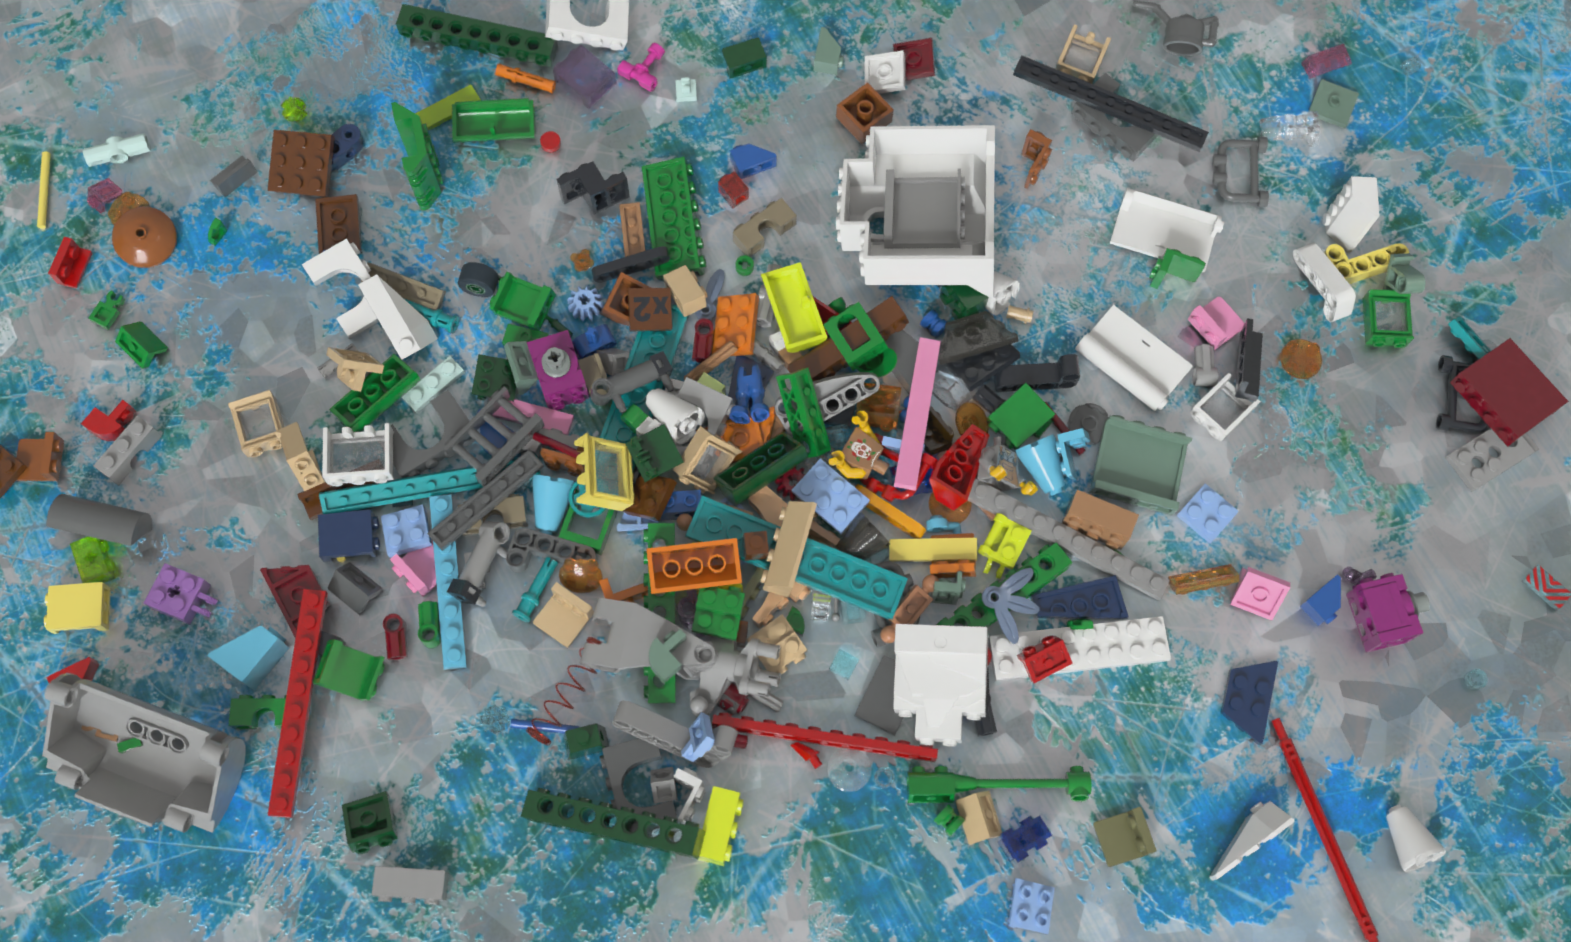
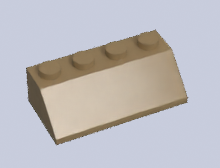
M789 501L787 508L782 507L779 520L783 521L781 529L776 527L773 541H777L775 549L770 548L767 557L770 566L768 570L764 569L760 581L764 583L763 590L789 597L817 503Z

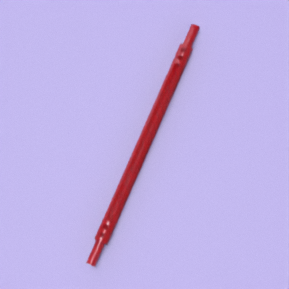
M1280 718L1274 719L1271 722L1280 740L1279 746L1364 938L1369 942H1379L1377 938L1378 932L1291 738H1288Z

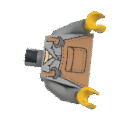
M995 437L993 446L983 448L981 451L977 479L1000 491L1021 488L1020 490L1023 494L1032 496L1038 491V488L1032 481L1026 483V480L1019 474L1017 454L1006 448V438Z

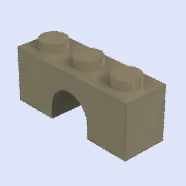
M782 198L778 201H772L765 210L755 213L748 222L739 224L734 229L733 242L744 255L751 257L764 248V237L760 234L761 230L772 228L781 236L796 225L797 215Z
M511 494L467 530L463 536L479 534L480 526L491 515L502 516L504 523L507 524L509 529L528 527L524 497L518 494Z

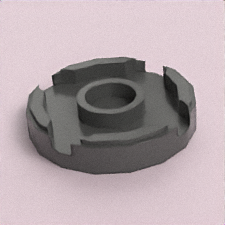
M1093 403L1079 405L1069 415L1068 429L1073 431L1083 428L1089 433L1091 440L1086 445L1097 444L1100 442L1104 421L1108 418V413L1101 406Z

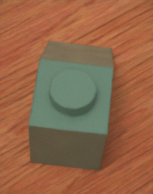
M821 27L814 59V72L837 75L838 68L843 66L844 56H841L840 45L825 27Z

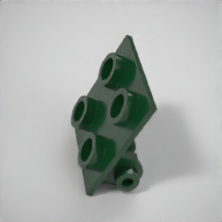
M478 354L471 394L477 395L479 400H486V397L491 398L494 392L505 387L510 395L507 400L514 402L516 384L508 359Z
M665 424L641 436H634L630 439V442L626 443L645 482L684 463Z

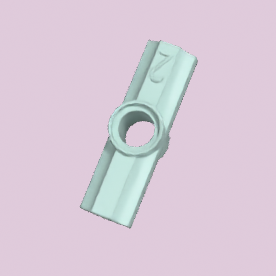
M143 133L127 138L119 136L110 137L104 144L84 148L83 155L87 165L91 167L106 162L124 163L128 160V157L149 152L151 148L147 136Z

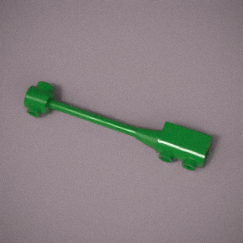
M915 766L912 768V772H907L908 803H953L955 793L975 790L976 788H1065L1066 794L1070 795L1072 801L1082 802L1089 799L1092 781L1090 772H1084L1082 766H1072L1070 772L1065 773V779H976L975 777L948 772V768L945 766L935 767L934 772H925V767Z

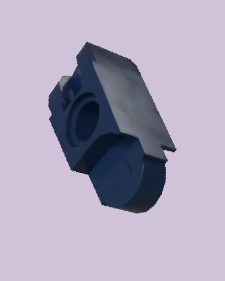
M345 124L332 134L335 136L333 152H338L333 154L331 171L333 169H340L363 148V136L359 128L354 124Z

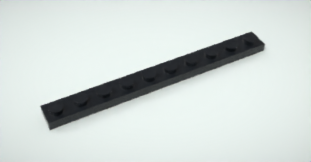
M1021 55L1013 72V76L1198 152L1201 151L1209 133Z

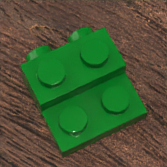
M719 586L700 588L692 632L736 641L745 593H741L740 588L729 586L728 590L720 589Z

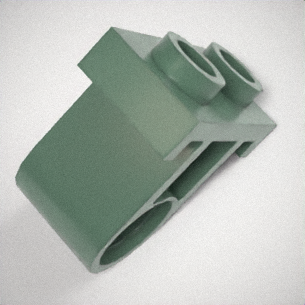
M1410 253L1391 254L1383 290H1394L1399 294H1415L1424 291L1426 283L1424 275L1410 265V260L1414 258L1413 255Z

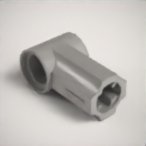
M1210 344L1195 346L1193 385L1215 387L1218 383V369L1215 368L1214 347L1210 346Z

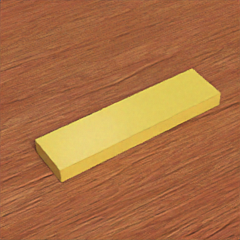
M977 538L889 539V561L892 562L977 561Z

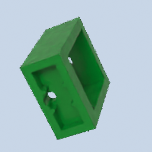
M576 489L574 494L579 493L580 490ZM570 505L559 538L593 548L595 554L602 555L618 511L608 510L599 538L596 540L569 531L576 514Z

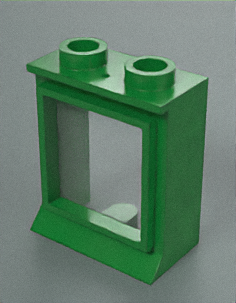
M1370 289L1362 298L1365 344H1370L1374 347L1391 345L1395 348H1403L1414 339L1410 306L1411 294H1399L1394 290Z

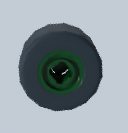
M468 262L461 269L458 286L470 295L490 297L495 292L499 276L493 268L487 265Z

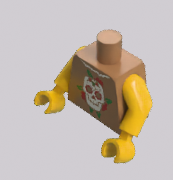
M858 411L859 417L853 416L852 423L855 425L859 424V427L854 429L842 451L837 450L831 453L834 458L829 459V464L838 469L848 479H867L872 469L884 475L890 465L879 459L884 448L867 422L868 414L865 411Z

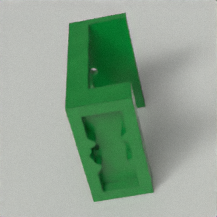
M859 302L849 305L842 313L832 316L823 324L852 371L888 349L884 339ZM857 318L871 340L852 351L839 329Z

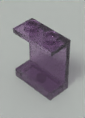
M582 45L571 50L568 56L562 62H558L553 69L555 81L558 83L562 79L582 96L583 105L588 109L617 84L615 72Z

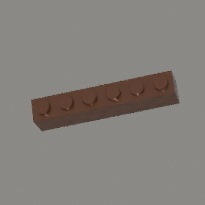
M893 296L867 312L868 317L884 341L893 333L903 330L909 323L905 313ZM858 319L840 331L852 351L871 340ZM829 338L788 366L787 369L790 373H793L802 368H809L812 382L826 377L835 376L836 372L842 368L849 367L832 338Z

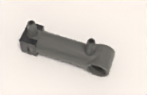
M664 351L650 356L648 361L608 378L595 380L590 393L591 400L596 405L603 406L613 399L620 412L624 413L627 409L621 395L655 380L657 382L662 381L668 392L674 391L673 383L670 379L673 368ZM604 389L607 394L600 395L597 390Z

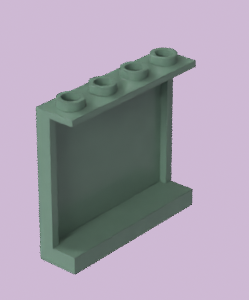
M1120 415L1109 416L1104 421L1089 493L1173 515L1179 508L1180 502H1177L1187 446L1192 441V438L1187 437L1182 432L1172 433L1166 431L1165 428L1160 426H1147L1142 421L1125 420Z

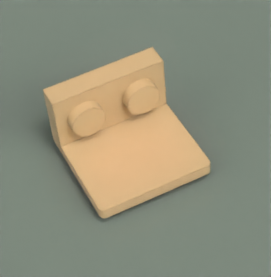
M556 582L551 588L553 596L533 620V624L568 648L593 616L594 611L592 606Z

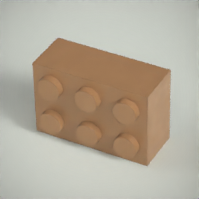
M1077 490L1068 505L1062 524L1095 541L1105 543L1110 549L1122 550L1132 535L1139 515Z

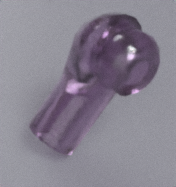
M1348 566L1342 572L1345 579L1354 585L1360 584L1359 581L1372 577L1373 580L1377 578L1373 569L1361 573Z

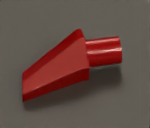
M800 742L790 745L805 761L810 760L815 769L823 765L817 756L820 753L819 751Z

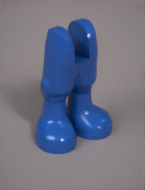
M753 365L752 375H747L745 367H739L735 393L738 405L731 408L729 417L733 422L748 424L750 423L751 414L754 422H762L770 416V410L768 405L763 403L765 389L763 387L759 365ZM752 398V407L749 412V399Z

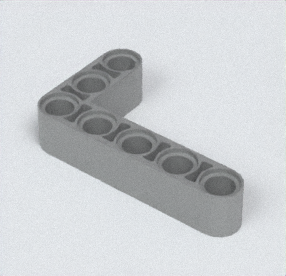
M620 701L612 722L616 728L688 760L682 757L681 751L691 739L689 728L630 701ZM725 725L718 726L712 730L715 739L712 748L692 763L710 768L730 756L738 734L737 731Z

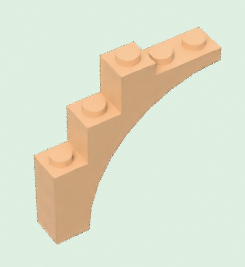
M765 486L748 498L749 505L759 514L762 520L781 527L783 521L779 520L782 507L787 508L788 504L768 486ZM794 582L789 597L769 592L763 605L753 616V624L759 629L763 625L766 626L774 619L773 614L778 609L781 611L789 603L788 598L792 599L795 603L799 599L804 600L811 592L809 590L810 587Z

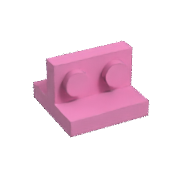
M1251 567L1247 569L1242 568L1239 573L1238 587L1231 598L1230 605L1273 620L1290 589L1291 583Z

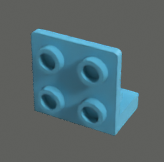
M1083 428L1058 434V441H1055L1057 451L1063 457V461L1060 462L1062 472L1073 481L1078 480L1070 447L1073 446V449L1086 446L1087 442H1091L1089 433Z

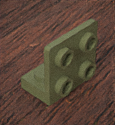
M1141 806L1093 823L1108 867L1157 852Z

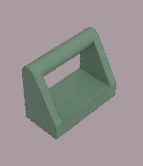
M507 342L504 346L506 357L515 379L517 392L519 395H522L538 380V376L527 342Z

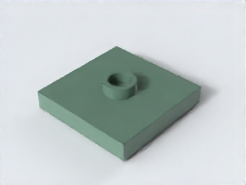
M1321 79L1307 115L1345 129L1359 93Z

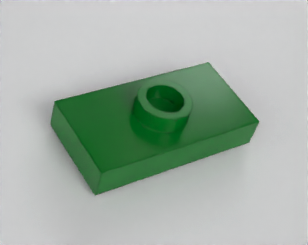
M508 324L502 344L505 346L507 342H530L549 336V334Z

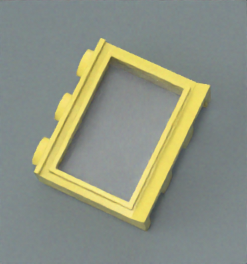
M588 433L575 440V446L584 447V452L577 456L576 463L585 464V472L578 476L577 483L586 485V492L576 498L577 503L623 511L633 505L635 496L633 493L632 456L626 444L593 437Z

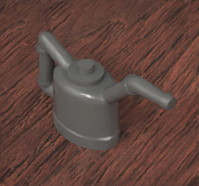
M1133 0V7L1152 10L1166 24L1165 39L1163 41V49L1166 52L1178 56H1195L1203 51V46L1214 47L1217 43L1216 37L1219 26L1217 16L1196 19L1189 14H1184L1171 18L1159 4ZM1209 25L1208 39L1203 38L1204 26Z

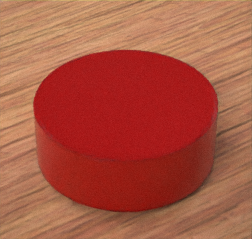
M545 132L540 138L541 147L546 152L553 153L561 147L560 136L556 132Z

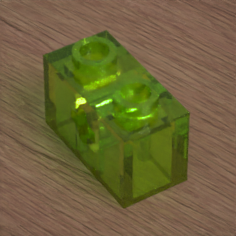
M88 536L70 543L82 583H106L116 579L114 573L116 565L113 559L109 558L107 551H110L106 540Z

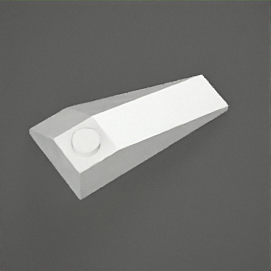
M1271 801L1265 804L1257 803L1250 809L1252 813L1246 817L1211 873L1210 879L1212 881L1219 879L1243 860L1242 857H1247L1254 853L1261 846L1260 843L1273 839L1291 825L1294 819Z

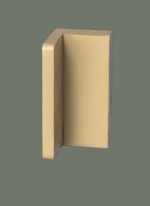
M990 791L974 793L956 800L959 815L965 819L963 828L969 845L1003 835Z

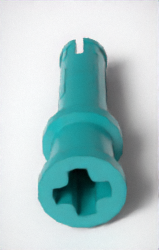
M405 299L433 327L437 328L439 326L447 329L448 333L451 334L457 330L460 321L459 316H451L444 313L441 309L433 310Z
M549 557L545 558L529 590L521 595L522 600L517 609L512 611L515 617L524 622L531 620L530 615L535 606L540 604L539 597L556 566H558V562L553 559L550 561L551 558Z

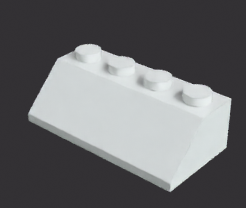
M1351 176L1347 184H1344L1340 194H1337L1333 204H1330L1328 211L1323 215V225L1326 227V234L1348 253H1352L1380 216L1377 178Z

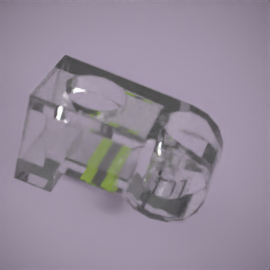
M813 589L811 620L828 621L832 596Z

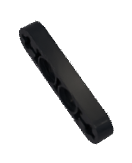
M656 247L595 266L591 270L593 280L602 283L616 279L621 272L629 275L665 264L670 261V254L667 247Z

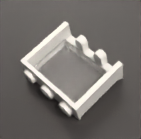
M385 423V430L375 431L373 426L367 425L364 426V432H353L350 427H343L342 433L331 434L327 427L323 428L322 477L326 483L331 486H341L343 483L362 485L369 481L385 483L387 480H394V431L390 424Z

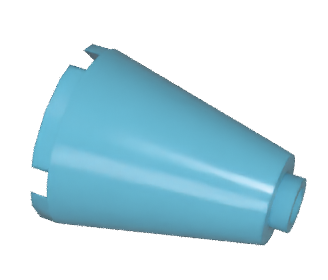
M1054 434L1015 450L1017 457L1045 494L1050 493L1051 496L1062 492L1061 487L1065 486L1060 456L1055 443L1057 440Z
M533 475L535 529H540L539 532L552 535L553 532L558 531L569 504V491L575 481L551 478V476Z

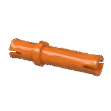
M498 63L495 70L496 76L512 80V83L515 84L519 82L553 93L556 87V81L521 71V68L518 67L512 68Z

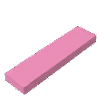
M514 399V402L509 401L527 417L532 418L535 413L540 416L544 423V429L551 430V428L562 431L565 435L569 434L574 415ZM502 406L493 414L496 418L522 424Z

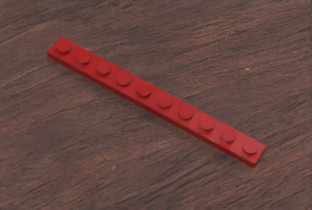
M303 589L268 808V816L293 818L314 685L313 680L316 672L328 594L322 590Z
M720 712L718 715L713 714L712 728L714 729L725 725L734 728L740 733L934 763L938 755V749H934L932 745L919 744V746L910 745L911 742L905 740H897V743L889 742L885 737L870 739L860 733H853L850 736L844 735L840 730L824 732L819 727L808 726V729L799 728V725L794 723L779 725L776 724V721L769 719L759 722L754 721V718L749 716H741V719L733 718L731 714Z

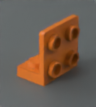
M974 534L932 535L931 538H974ZM931 561L930 574L935 575L938 579L955 578L957 571H962V577H976V561Z

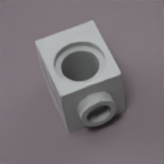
M673 767L650 770L654 803L677 800V787Z

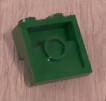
M387 791L342 804L347 845L353 853L364 854L370 850V847L377 845L387 847L393 843L392 840L398 839L396 823L392 815L390 798Z

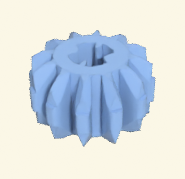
M587 285L582 290L578 286V292L571 291L572 297L567 299L568 304H570L568 310L573 312L575 319L580 316L581 321H584L586 317H589L592 321L593 314L599 316V309L603 308V303L601 302L602 296L598 294L596 288L590 290V287Z

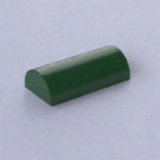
M782 431L716 475L713 479L725 498L733 506H737L808 458L807 451L803 444Z

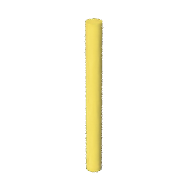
M46 151L42 152L37 218V227L41 229L46 228L51 153Z

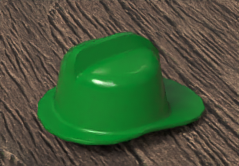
M888 347L887 350L856 370L859 372H872L877 377L886 376L895 368L897 354Z

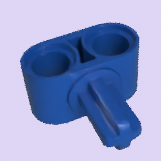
M602 324L595 328L587 327V332L577 336L572 341V344L580 359L594 355L597 353V350L614 348L617 341L608 325Z

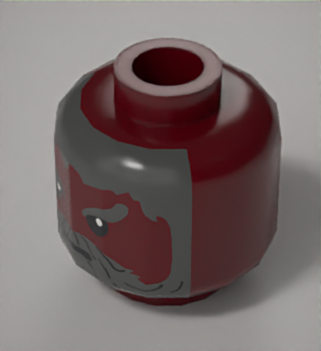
M732 682L718 701L717 706L731 715L736 713L740 715L750 700L748 695L739 694L736 683Z

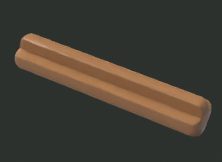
M732 341L727 342L685 375L684 381L688 377L697 382L704 372L706 374L711 372L738 350L735 343Z

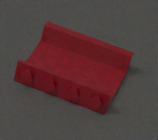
M1511 338L1460 372L1450 382L1507 447L1569 402Z

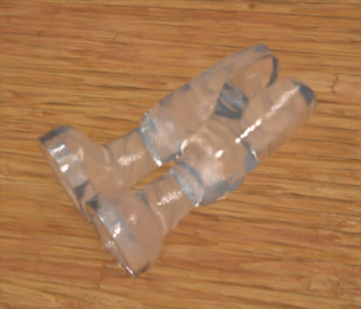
M1309 111L1304 115L1298 116L1285 114L1262 118L1259 122L1260 127L1263 129L1260 132V136L1267 137L1268 140L1305 138L1308 146L1317 147L1320 135L1318 112ZM1296 125H1302V126H1306V127H1298V128H1297V127H1294V126H1296Z

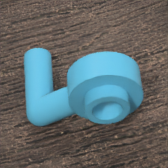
M942 515L931 516L930 520L926 521L927 532L929 533L953 530V534H962L960 523L948 522Z

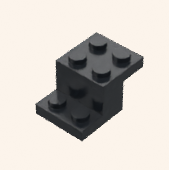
M594 161L584 163L578 169L563 173L556 179L564 205L583 196L594 215L630 197L628 181L624 172L613 174L607 180H604Z

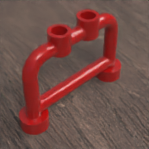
M874 433L882 445L883 436ZM883 446L884 449L881 456L898 462L899 453ZM927 453L922 454L916 490L907 489L900 491L872 477L859 480L866 485L865 488L874 494H877L878 491L882 492L881 497L889 502H893L894 498L905 500L915 494L929 468L933 469L938 460Z

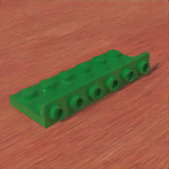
M685 157L641 166L652 249L664 246L668 248L670 254V261L654 267L656 278L658 280L664 279L663 275L684 265L687 266L690 272L698 271L700 275H704V267L707 265L705 256L701 252V249L704 248L702 237H699L701 223L700 219L696 216L699 207L697 200H694L696 186L694 181L691 180V176L694 175L692 164H688Z

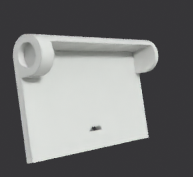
M1126 188L1110 244L1156 258H1162L1167 248L1176 249L1182 254L1190 257L1195 256L1204 261L1206 265L1202 272H1205L1214 237L1217 232L1221 233L1224 221L1221 220L1222 216Z

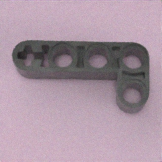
M520 528L515 531L506 554V561L510 569L517 573L526 570L532 555L544 559L549 557L551 561L553 559L558 563L587 571L594 569L598 561L595 551L589 546L528 528ZM522 537H530V540L526 544L519 543V540ZM545 542L551 544L547 550L540 549L541 544ZM563 549H571V553L568 556L560 555ZM587 555H590L591 559H587L586 562H584L583 558H586ZM515 557L523 558L521 563L512 564V560Z

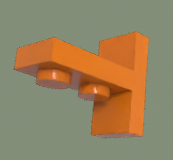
M608 578L599 581L605 599L635 603L638 599L643 598L644 600V595H648V586L644 587V583L613 594Z

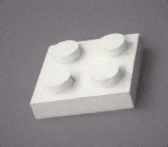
M904 51L865 56V84L868 82L878 94L905 90Z

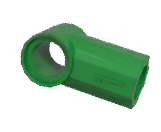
M425 601L418 604V638L425 647L433 649L441 643L438 602ZM429 632H435L432 639L425 640V636Z

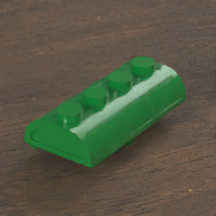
M529 98L463 101L452 104L453 143L536 138L534 102L529 100Z

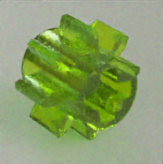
M290 96L281 104V107L284 108L282 115L290 122L296 121L299 123L308 114L304 111L306 104L300 98H292Z

